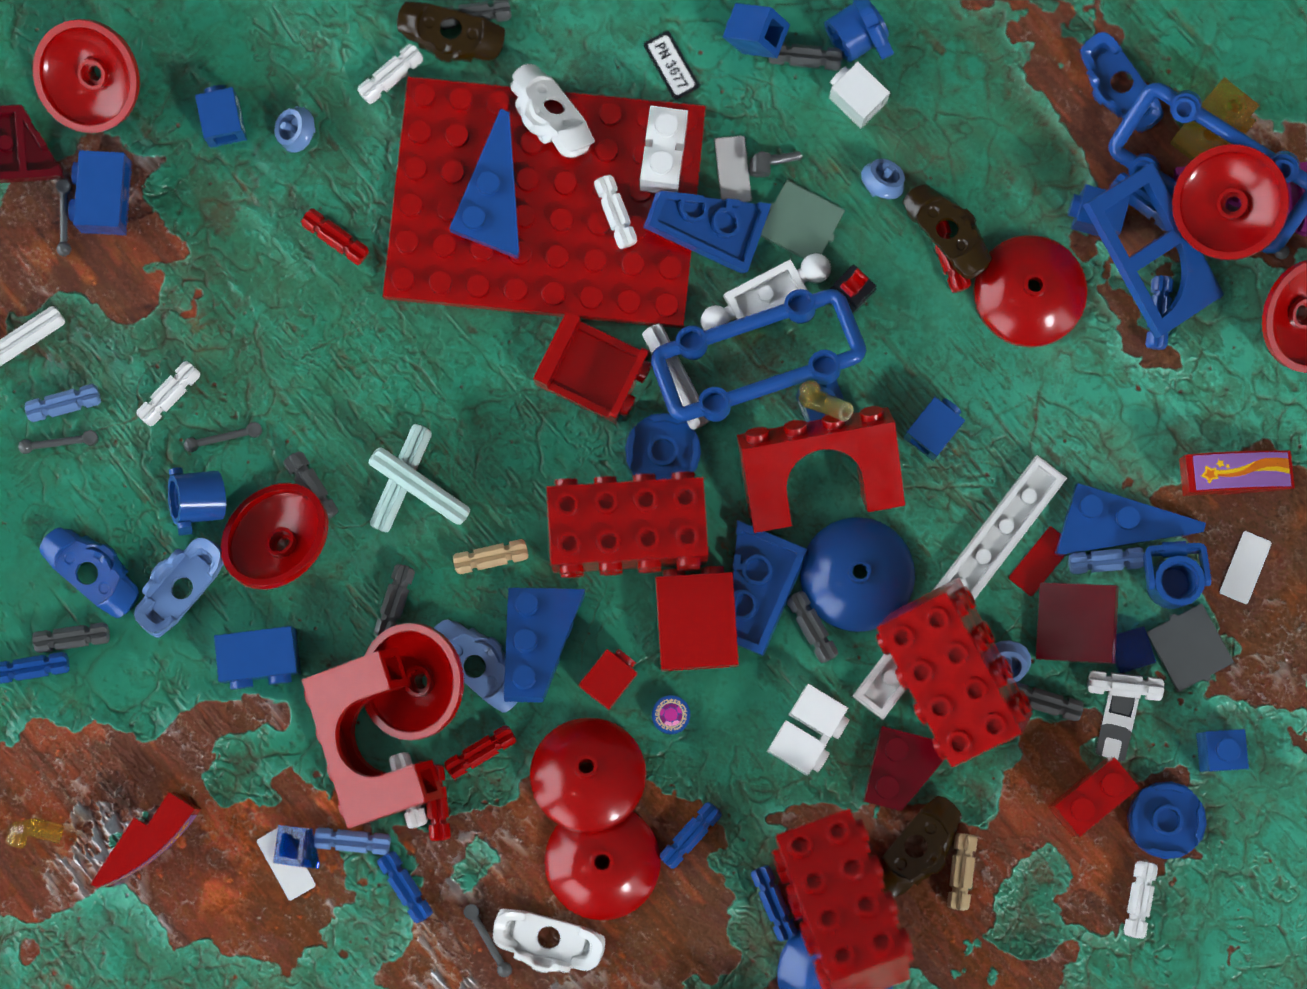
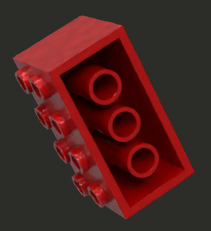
M695 472L672 473L671 479L656 480V474L633 475V481L617 482L616 476H600L593 478L594 484H578V479L564 478L554 480L555 486H546L550 563L553 572L560 573L561 578L583 577L586 571H599L601 576L623 574L622 569L637 568L638 573L661 572V567L676 566L677 571L699 570L701 565L707 564L708 539L704 477L695 478Z
M960 578L892 611L876 627L879 632L876 634V638L881 650L885 655L891 654L898 667L895 669V674L904 690L910 689L917 702L914 704V710L918 719L923 725H929L935 736L932 742L938 756L942 760L947 759L951 768L1022 734L1032 716V707L1029 699L1023 690L1018 688L1009 662L1005 656H1001L994 643L995 638L986 621H982L975 608L976 602L972 593L963 585Z
M848 808L775 835L778 848L772 850L775 860L774 864L782 885L789 883V886L785 888L795 920H803L799 925L809 957L814 955L817 957L813 962L821 989H886L910 980L909 962L914 961L911 952L913 951L912 943L905 927L897 928L899 924L897 917L898 909L891 891L883 892L882 890L885 888L882 879L884 874L876 854L868 855L871 852L868 844L869 836L862 818L855 820L851 809Z

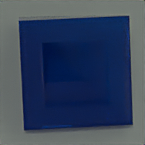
M1144 626L1116 634L1115 663L1119 673L1156 663Z
M278 825L273 864L319 869L320 861L317 848L314 846L313 829Z

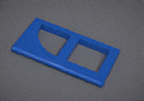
M1151 162L1088 201L1083 207L1155 338H1158L1217 299H1220L1224 292L1204 255L1194 249L1179 232L1173 216V198L1156 166ZM1144 187L1167 232L1128 256L1105 210ZM1176 247L1181 262L1180 286L1171 306L1163 315H1160L1137 271Z

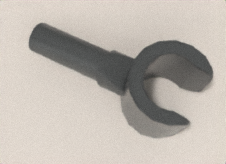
M795 151L779 155L758 152L750 160L749 174L752 177L770 176L771 165L801 160V152Z

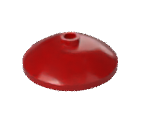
M90 19L69 20L49 30L41 39L36 49L33 60V79L37 94L46 110L64 126L83 133H99L119 125L132 112L140 89L138 65L126 41L109 26ZM95 66L99 67L102 74L101 78L95 74Z
M1236 144L1217 146L1196 156L1180 174L1172 199L1174 220L1183 238L1197 251L1221 260L1247 258L1269 246L1284 227L1290 206L1289 188L1277 164L1257 149ZM1232 198H1239L1241 207L1237 211H1230L1228 209L1229 201Z
M1023 235L1008 239L989 252L992 260L989 262L987 269L975 277L973 293L977 312L985 326L994 335L1007 343L1032 348L1052 344L1066 336L1076 326L1086 306L1087 282L1080 263L1066 247L1046 237ZM1028 281H1038L1041 286L1040 291H1031L1028 287Z
M1307 260L1291 266L1276 280L1267 296L1262 315L1263 337L1271 355L1284 367L1302 373H1307Z
M293 483L270 485L250 495L236 508L223 531L221 557L229 574L242 585L259 590L281 587L300 577L317 560L327 539L328 515L323 503L311 490Z
M418 623L395 625L378 635L370 644L364 656L377 651L398 648L409 685L373 698L364 707L371 720L390 736L403 740L425 739L442 731L452 721L459 709L464 690L462 664L452 643L438 630ZM424 674L427 677L426 687L422 683Z
M579 718L559 725L540 742L531 762L530 784L538 806L554 823L575 832H599L618 825L635 810L645 789L646 765L637 742L622 727L604 719ZM585 762H589L594 766L593 770L587 774L579 770L580 766Z
M632 812L618 825L599 832H575L557 825L548 840L544 864L546 877L552 892L567 909L588 919L613 920L632 913L649 898L658 881L661 859L659 857V846L653 831L639 815ZM600 854L608 856L610 860L609 867L604 870H600L595 866V858Z

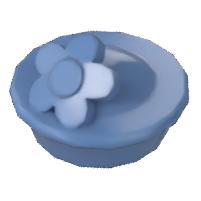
M295 107L283 111L275 124V137L288 152L297 153L304 150L316 132L314 118L311 112L304 107Z
M876 159L864 166L861 172L862 181L873 197L878 196L889 200L896 199L902 195L905 176L902 169L896 163L887 159Z
M1011 640L996 643L995 645L1001 656H1005L1012 668L1015 682L1020 681L1031 666L1029 651L1021 643Z

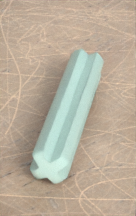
M418 424L412 425L398 458L414 470H417L432 436L431 431ZM388 479L370 520V525L373 528L382 532L390 531L407 490L391 479Z
M377 448L371 455L368 462L370 466L453 523L461 525L468 517L470 508L384 448Z

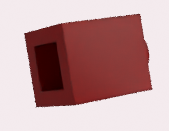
M606 649L578 686L610 711L638 675L632 669L636 662L620 649L614 654Z

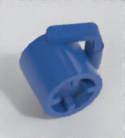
M853 0L852 4L824 22L831 42L835 48L842 50V57L847 62H853L874 47L882 60L894 54L889 44L887 26L878 10L869 0Z
M181 467L169 469L168 503L172 520L177 524L179 536L193 534L191 523L224 519L226 493L219 471L183 474V468Z
M1186 541L1162 542L1161 545L1149 546L1143 555L1146 588L1149 597L1162 608L1176 609L1191 604L1200 597L1204 586H1211L1208 553L1204 544L1186 543ZM1187 554H1199L1200 566L1193 559L1186 557ZM1152 557H1170L1153 567Z

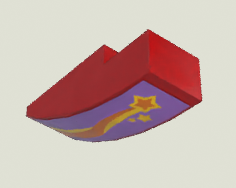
M1291 451L1214 452L1185 454L1179 458L1183 496L1227 495L1295 489Z
M168 792L150 821L143 817H134L92 880L91 885L96 888L106 887L127 878L151 863L187 830L201 808L176 792Z

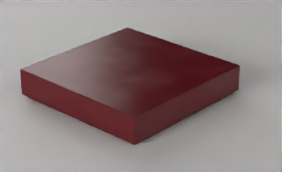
M1040 583L1036 659L1115 664L1119 586Z

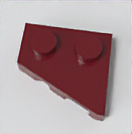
M0 106V183L64 179L63 169L49 151L46 142L32 124L23 106Z
M881 726L862 802L902 811L944 761L938 756L932 739Z

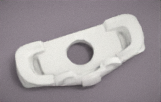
M525 64L518 68L512 76L511 90L518 97L516 108L522 116V121L526 128L535 135H538L539 140L543 144L552 141L558 151L565 157L573 158L586 153L589 146L595 142V139L585 119L554 79L534 64ZM555 100L563 106L564 112L553 114L545 108L544 102Z
M501 909L494 921L493 940L495 944L501 949L513 952L515 959L524 961L532 969L539 972L561 971L569 973L571 968L588 971L599 964L605 950V937L602 934L584 926L528 911ZM550 926L557 929L560 934V942L557 946L546 948L539 943L538 932L544 927Z

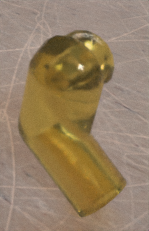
M807 381L799 387L801 395L798 398L803 407L827 414L841 421H847L853 415L854 408L851 403L820 391V385L817 382Z
M39 818L12 822L6 829L9 832L5 842L12 847L24 848L27 843V837H33L59 844L64 825Z

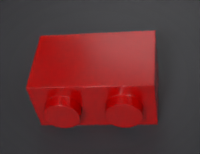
M1115 757L1105 758L1047 807L1072 837H1081L1140 787Z

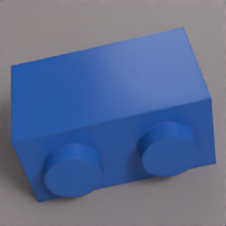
M79 150L78 162H73L71 177L72 183L76 185L75 199H70L68 214L69 220L73 221V225L81 233L126 235L132 162L125 153Z
M292 626L214 635L218 680L224 684L230 683V690L254 687L253 680L268 679L269 685L291 683L292 675L301 674L297 629Z

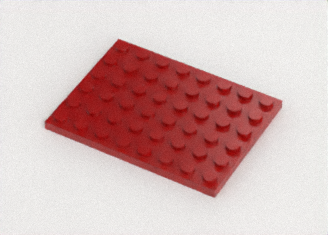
M408 77L382 297L386 300L564 317L566 311H569L581 319L649 326L661 324L663 327L684 328L691 250L643 228L656 193L640 191V176L644 147L646 146L650 106L688 110L678 193L697 195L706 106L564 92L587 122L589 130L595 139V142L589 146L586 153L568 158L558 151L552 141L543 144L539 140L538 135H535L526 128L522 121V116L516 108L518 97L511 90V87ZM555 100L544 102V106L549 112L553 114L564 112V108L559 102ZM500 109L510 113L520 250L518 259L451 233L449 230ZM612 175L618 187L616 193L621 195L630 218L629 226H633L637 236V243L628 248L620 249L614 238L615 230H611L601 204L602 197H598L594 185L595 180L600 177Z

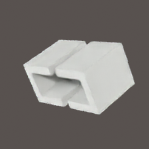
M650 106L646 146L644 147L640 176V191L653 193L659 191L678 192L688 110Z
M807 684L790 711L789 716L820 734V739H816L790 722L785 721L767 752L804 775H809L812 769L819 772L830 752L824 749L832 736L839 739L850 720L844 716L848 707Z

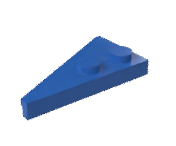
M500 109L449 230L451 233L518 259L520 250L510 113Z
M1077 483L1074 487L1055 554L1063 556L1077 552L1188 536L1204 532L1206 523Z

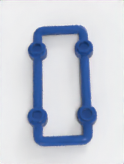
M1162 83L1147 85L1141 91L1110 139L1109 152L1112 158L1129 169V176L1147 163L1153 162L1168 191L1173 196L1177 181L1160 171V163L1155 156L1148 153L1136 156L1124 148L1125 143L1155 98L1170 105V112L1176 121L1181 123L1195 121L1231 144L1244 145L1261 151L1277 164L1287 183L1293 182L1305 190L1288 214L1285 225L1277 238L1261 251L1266 254L1279 252L1285 247L1307 215V173L1300 169V162L1297 156L1289 151L1274 153L1202 108V100L1194 91L1183 90L1178 93Z
M797 289L786 296L782 305L707 330H703L698 326L682 328L678 332L675 341L663 344L653 351L651 365L667 410L672 418L685 422L703 416L709 421L719 422L728 416L732 406L812 379L822 385L833 383L839 377L841 369L856 365L865 357L866 345L848 301L842 292L835 289H827L812 294L807 290ZM829 304L833 305L850 346V351L836 355L830 350H820L810 357L808 365L728 392L719 387H710L701 393L698 402L682 406L666 359L681 354L686 359L698 360L706 353L710 344L787 318L795 323L804 324L813 318L817 308Z

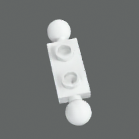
M813 253L805 257L801 268L796 270L790 259L728 291L723 296L728 305L727 307L710 306L702 313L701 326L703 330L784 304L785 298L790 292L797 289L807 290L805 282L817 284L825 281L831 272L829 260L822 254Z

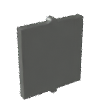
M1202 603L1178 616L1176 614L1170 615L1169 621L1146 632L1177 692L1201 680L1209 681L1210 675L1234 663Z

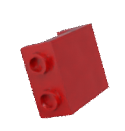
M566 311L533 377V381L536 386L616 424L620 415L628 416L636 399L631 393L637 381L642 384L645 382L652 365L651 362L647 361L649 350L643 347L641 350L581 322L579 316Z
M724 566L702 567L701 574L686 575V571H677V568L663 570V576L655 577L661 672L738 667L733 572L724 573Z

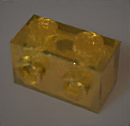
M1225 77L1202 103V108L1244 134L1257 121L1251 115L1260 106ZM1195 121L1185 123L1170 142L1171 145L1191 161L1208 149L1229 145V142Z

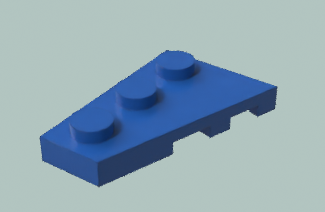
M659 191L655 194L643 228L743 274L749 270L771 203L740 202L737 199L727 198L722 200L705 198L703 195Z
M737 520L736 549L733 562L737 645L764 656L809 551L804 547L765 531L754 533L752 526Z
M508 588L504 702H544L560 661L559 658L563 647L571 633L577 611L585 597V589Z

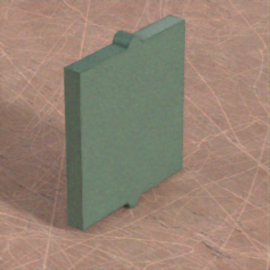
M787 180L775 203H771L770 212L760 237L803 259L813 253L822 254L828 242H833V233L845 210Z

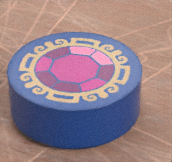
M673 695L665 696L655 703L652 710V720L659 731L665 734H677L688 725L690 709L682 698Z

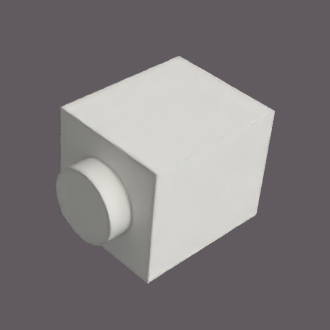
M859 62L850 70L846 66L843 67L830 81L833 86L831 87L829 99L860 128L887 103L890 92Z

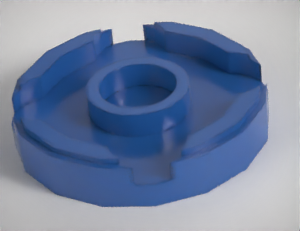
M669 413L651 414L638 422L630 431L625 446L626 461L632 474H656V480L671 479L672 473L695 472L701 456L700 440L696 432L689 427L688 422L677 421Z
M1172 781L1153 783L1141 789L1131 801L1127 814L1129 833L1135 844L1148 855L1161 859L1180 858L1192 851L1194 847H1197L1203 839L1207 822L1205 808L1201 801L1192 793L1193 791L1184 785Z

